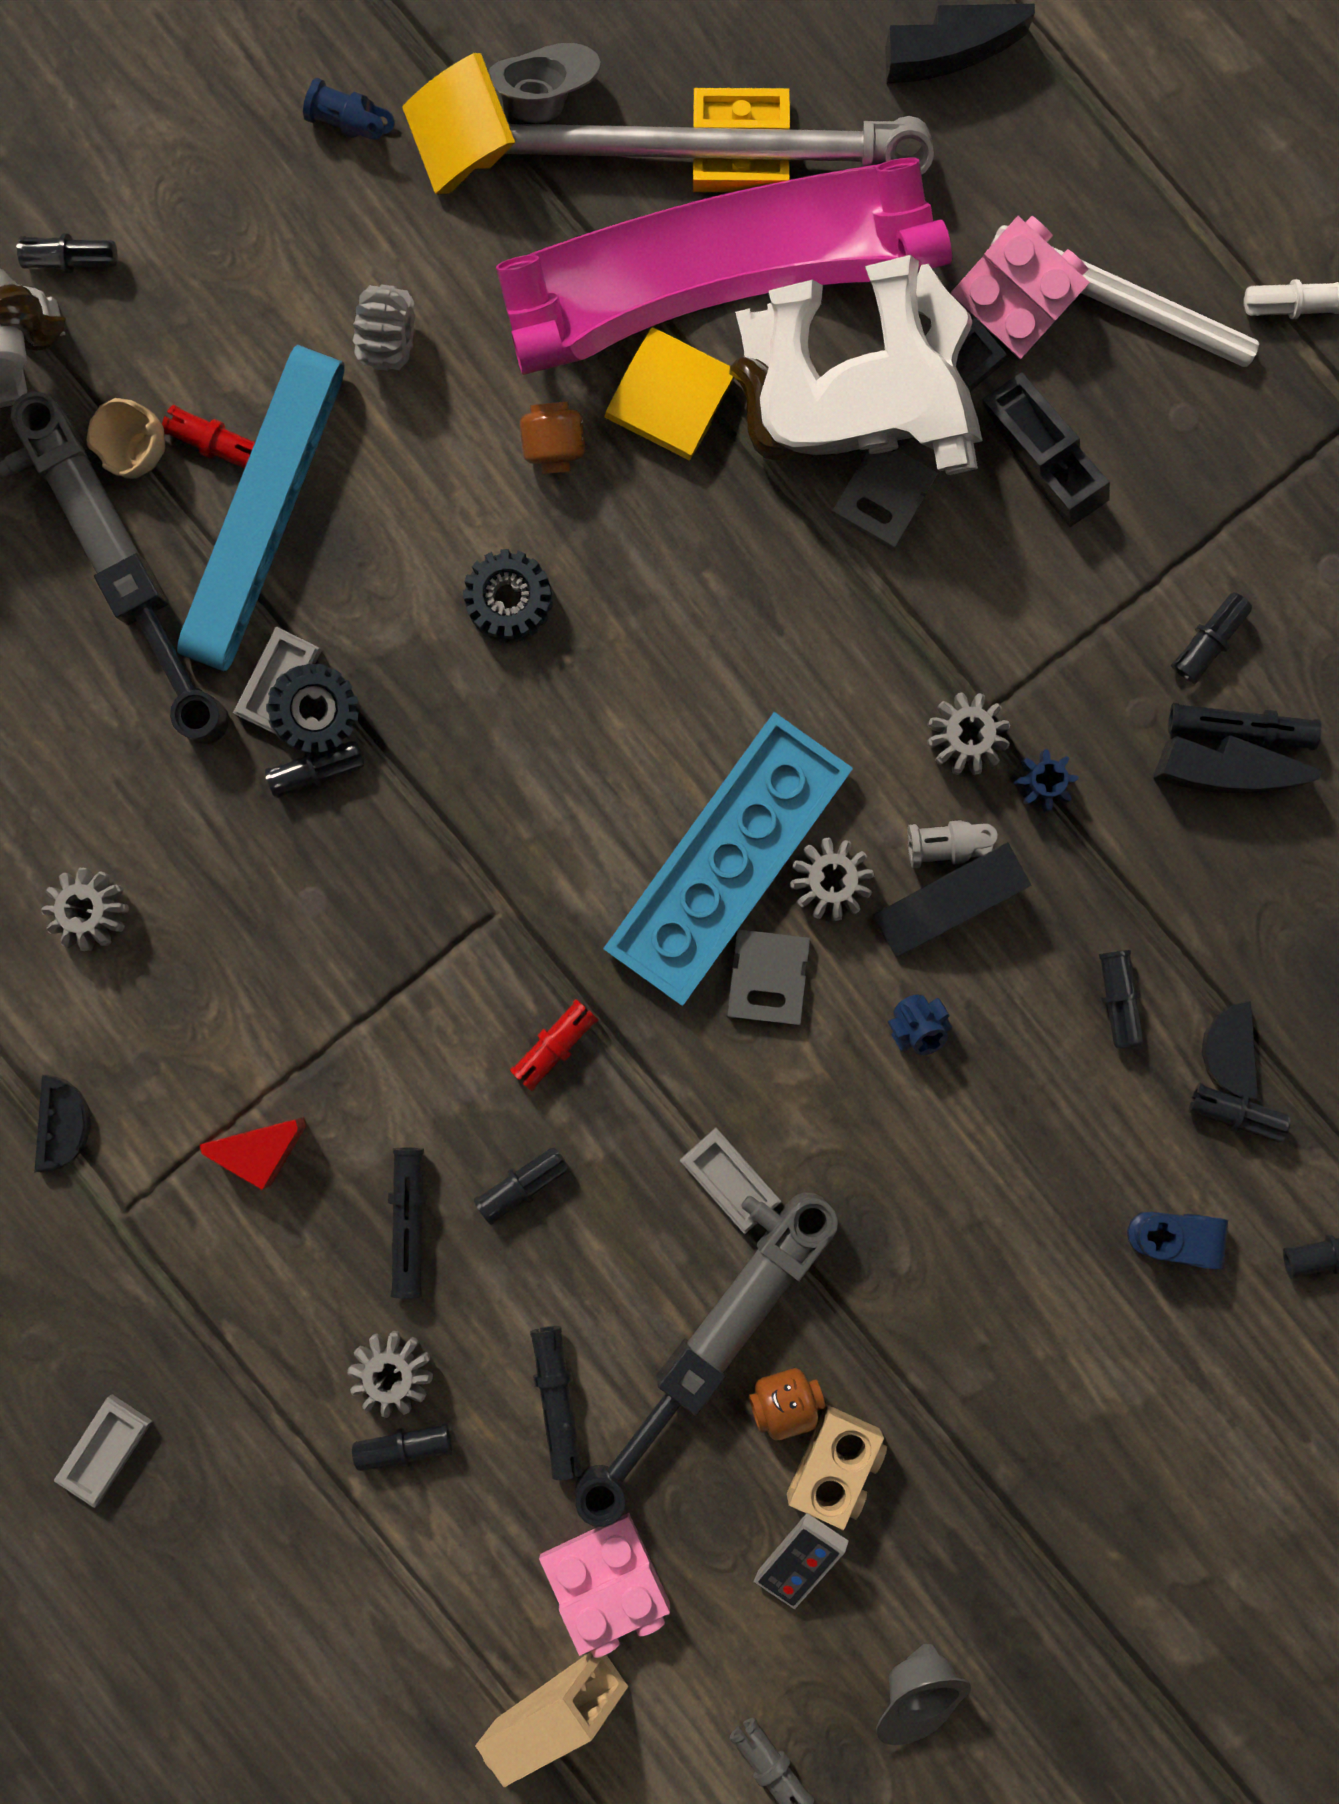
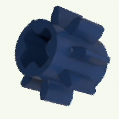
M1044 749L1040 752L1039 764L1036 765L1028 758L1021 762L1022 767L1028 772L1025 777L1014 781V785L1024 786L1028 794L1024 798L1023 804L1027 805L1034 800L1042 801L1043 811L1048 812L1052 810L1053 797L1064 803L1072 799L1065 789L1068 784L1079 779L1076 775H1068L1065 768L1069 761L1068 756L1059 761L1050 760L1049 750ZM1045 769L1047 777L1056 779V785L1049 788L1048 792H1046L1044 784L1036 783V777L1042 774Z
M912 995L900 1001L893 1012L895 1018L888 1021L893 1031L891 1035L901 1052L912 1047L918 1055H929L942 1048L948 1039L947 1031L953 1028L948 1020L950 1014L942 1001L936 998L928 1003L924 995Z

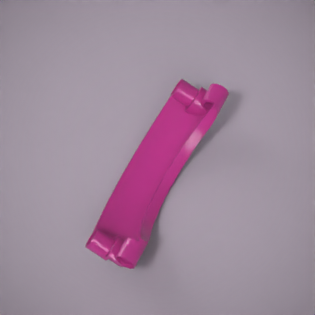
M900 158L877 165L818 174L754 187L669 208L590 232L525 256L508 259L498 264L496 270L512 328L511 335L522 375L586 359L634 333L672 318L725 302L769 293V290L809 280H814L821 285L871 282L865 266L908 255L913 256L919 261L918 272L921 265L929 264L932 269L948 265L952 261V249L943 220L933 221L931 205L925 201L919 159Z

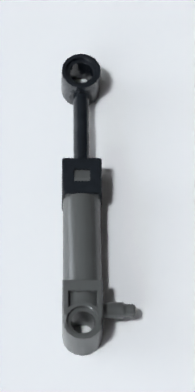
M32 391L23 394L15 401L12 407L11 421L24 447L6 456L0 462V477L5 478L11 474H17L34 465L39 475L48 481L97 573L94 575V578L114 616L127 626L138 621L178 697L173 702L170 711L173 727L178 733L196 743L210 744L216 742L224 736L228 728L229 717L227 710L220 701L211 695L203 692L201 689H195L155 614V611L167 606L169 602L148 562L139 555L91 465L94 461L70 416L51 396L43 392ZM50 413L51 419L48 426L42 430L34 431L33 426L36 418L41 414ZM207 706L210 711L208 723L202 728L193 729L190 724L192 711L197 707Z
M807 1192L795 1195L780 1214L752 1196L745 1198L741 1204L742 1209L767 1230L756 1244L758 1250L689 1341L684 1338L656 1375L657 1385L665 1395L610 1467L594 1465L584 1470L583 1474L578 1477L575 1487V1506L578 1515L585 1523L594 1527H605L613 1524L620 1518L625 1508L624 1488L627 1484L624 1479L680 1406H683L695 1416L699 1414L725 1380L726 1368L794 1279L798 1281L802 1279L824 1248L833 1239L837 1231L838 1220L835 1211L823 1197ZM817 1208L822 1212L820 1226L810 1232L799 1229L798 1218L800 1214L806 1209ZM597 1486H604L613 1492L611 1500L603 1505L591 1503L586 1496L592 1488Z

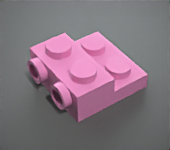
M1017 216L950 293L1019 359L1028 352L1090 283L1083 276L1088 271V267L1068 249L1061 256L1047 243L1052 238V233L1033 216L1026 222Z
M629 1513L620 1516L611 1525L594 1528L541 1553L539 1556L541 1565L560 1604L559 1612L579 1656L591 1651L594 1658L604 1656L620 1645L618 1637L633 1630H636L638 1636L651 1634L665 1624L663 1616L670 1614V1601Z

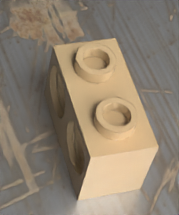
M826 1404L786 1494L789 1506L842 1530L845 1529L849 1517L856 1520L862 1511L867 1497V1491L862 1490L869 1472L876 1474L879 1471L886 1455L887 1446L882 1444L884 1436L880 1428ZM846 1435H856L862 1439L861 1449L853 1456H843L836 1451L838 1441ZM836 1481L843 1486L841 1495L836 1500L830 1502L820 1500L816 1496V1491L823 1482Z

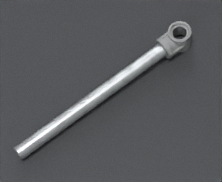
M912 116L900 117L895 121H864L863 131L508 124L515 144L505 153L861 162V167L882 164L900 158H918L921 175L931 166L934 157L930 130L926 123ZM912 138L921 143V148L912 156H903L896 152L897 145L904 139Z

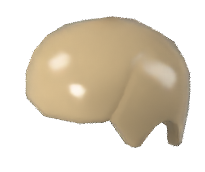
M114 398L100 405L90 419L86 439L87 446L103 462L102 467L116 476L137 479L154 469L164 454L165 438L161 422L153 412L132 400Z

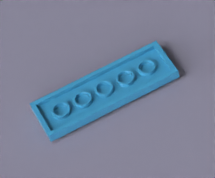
M773 712L603 949L683 1006L853 768L780 715Z

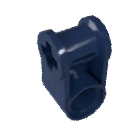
M1142 1212L1130 1221L1127 1236L1131 1247L1138 1253L1159 1260L1175 1261L1184 1265L1223 1269L1229 1220L1193 1214H1184L1182 1216L1158 1212ZM1157 1229L1163 1231L1162 1240H1148L1147 1235L1149 1231H1156Z

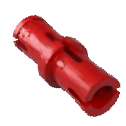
M172 405L168 409L167 413L173 417L170 419L164 416L162 426L165 435H170L199 448V453L205 457L212 458L215 455L245 469L255 444L254 441L227 430L224 423L216 419L209 422L180 409L176 405Z
M578 999L573 1001V1004L548 1031L543 1029L537 1035L540 1040L510 1069L511 1073L520 1080L532 1066H535V1069L523 1080V1084L529 1090L533 1091L536 1085L560 1059L566 1061L572 1055L569 1052L571 1047L594 1023L599 1021L589 1010L576 1024L573 1023L586 1009Z

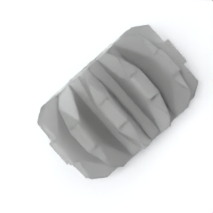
M382 284L380 287L369 285L360 295L359 305L356 307V318L353 323L354 337L352 341L355 344L354 353L362 365L373 366V369L384 371L389 369L400 370L409 360L410 350L413 348V335L416 332L414 329L416 314L414 313L415 303L407 290H400L396 286Z
M958 693L954 700L955 708L945 701L938 705L937 709L944 719L930 718L927 726L941 734L929 738L927 745L932 748L943 745L945 750L935 759L939 765L945 763L950 756L955 758L952 766L953 774L959 775L967 761L972 775H979L982 772V760L991 767L999 763L998 755L993 749L1006 750L1009 747V741L996 734L1008 730L1010 723L1005 720L994 722L993 717L1000 712L1001 706L996 703L987 711L983 710L982 707L985 702V695L978 693L974 697L971 707H969L965 694ZM960 723H964L965 729L970 724L976 727L978 732L975 734L974 739L978 743L977 745H973V740L964 744L958 736L963 732L962 727L959 725Z
M824 838L821 845L822 857L813 846L808 845L804 848V853L812 862V866L798 860L793 863L792 868L807 876L803 879L792 880L790 886L791 889L795 890L807 887L809 893L797 901L800 907L808 905L813 899L818 901L813 910L814 918L820 919L825 912L826 905H830L833 921H839L842 919L841 902L844 903L852 914H856L860 911V907L851 895L855 894L866 899L871 896L872 891L867 887L858 885V881L871 879L874 877L873 870L869 869L857 872L855 866L862 863L867 856L861 851L851 860L848 859L846 855L851 847L850 841L844 840L839 846L838 853L834 854L831 839ZM830 867V872L837 868L842 872L844 877L839 880V885L842 888L841 891L834 893V887L829 888L828 891L822 888L820 882L825 878L824 873L821 871L823 868Z
M79 868L76 879L68 873L59 875L63 890L48 887L46 890V894L50 898L55 899L54 906L46 905L42 907V914L56 917L46 930L50 934L63 932L61 945L64 947H72L78 941L81 951H91L95 940L101 946L111 944V937L107 929L117 932L123 931L124 924L114 918L116 913L124 914L128 912L129 907L127 904L114 902L115 899L121 896L124 890L120 885L108 887L109 874L100 871L93 877L90 869ZM82 900L90 901L93 904V910H87V912L92 913L89 919L78 916V909H84L79 906Z
M392 1331L390 1333L387 1346L379 1334H374L369 1339L371 1350L367 1347L359 1346L354 1352V1355L362 1364L351 1365L348 1368V1375L353 1378L362 1379V1381L352 1386L350 1389L351 1394L357 1396L367 1392L369 1397L362 1406L366 1411L372 1409L378 1401L381 1402L380 1412L382 1417L388 1418L391 1415L394 1403L398 1410L405 1415L411 1410L409 1398L422 1402L427 1395L419 1384L430 1383L433 1379V1373L418 1368L424 1366L430 1360V1355L428 1352H425L415 1357L411 1352L418 1344V1340L414 1337L410 1338L404 1347L399 1346V1331ZM388 1363L397 1367L394 1373L400 1371L402 1374L394 1384L386 1383L384 1380L387 1378V1375L381 1377L379 1373Z

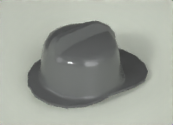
M558 43L518 57L498 61L490 67L488 73L495 90L501 94L504 114L509 124L545 123L554 120L561 114L569 92L585 86L599 74L601 61L598 54L588 46L577 43Z
M923 1644L907 1660L891 1670L889 1674L891 1704L877 1724L876 1733L878 1739L884 1744L903 1745L927 1737L949 1718L958 1704L971 1692V1683L965 1679L958 1678L951 1663L945 1657L940 1656L932 1644Z

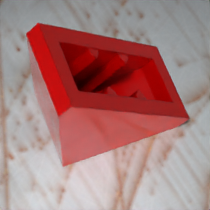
M302 1117L200 1144L201 1153L263 1190L273 1184L306 1128L305 1119Z

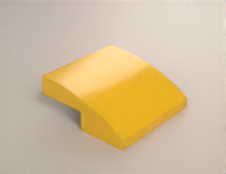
M473 53L441 72L419 89L402 106L435 194L451 193L474 169L491 168L515 144L481 53Z
M694 88L693 128L790 130L789 89ZM693 158V192H737L789 180V160Z
M651 327L623 376L606 410L605 418L690 461L707 433L716 410L734 381V377L729 374L730 366Z

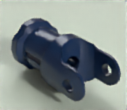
M315 78L311 82L306 93L303 105L304 120L310 123L319 120L341 129L342 135L350 138L361 135L373 140L379 139L383 134L392 131L395 126V119L392 113L387 109L376 106L367 96L357 92L348 95L327 87L325 80ZM381 117H385L387 119V125H384V122L381 119Z

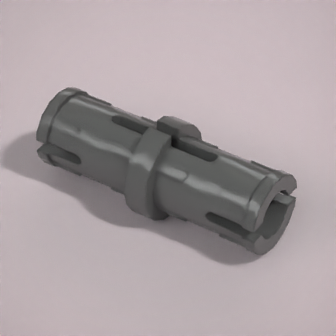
M749 1718L743 1722L746 1728L745 1731L753 1742L749 1741L739 1726L731 1733L729 1739L737 1746L755 1770L753 1777L761 1787L766 1786L779 1804H796L791 1796H794L799 1804L814 1803L812 1795L806 1791L788 1767L790 1759L783 1751L777 1752L759 1727L755 1718Z

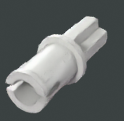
M1293 279L1289 285L1250 286L1245 292V311L1250 316L1288 314L1290 319H1297L1300 314H1339V282L1302 284L1300 280Z

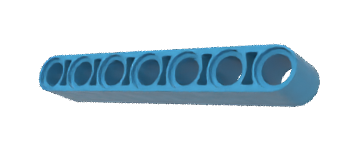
M296 345L291 351L181 630L177 645L179 655L221 671H227L231 666L341 387L345 371L344 362L300 345Z

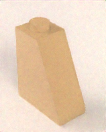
M590 1651L496 1718L475 1747L482 1755L488 1768L493 1771L502 1786L506 1787L592 1741L628 1688V1685L607 1655L594 1658Z

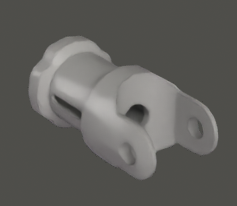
M962 820L950 821L948 826L919 829L916 824L908 825V852L911 867L919 868L922 862L951 860L953 865L964 864L971 857H981L992 851L993 845L997 840V831L989 824L971 825L969 822Z

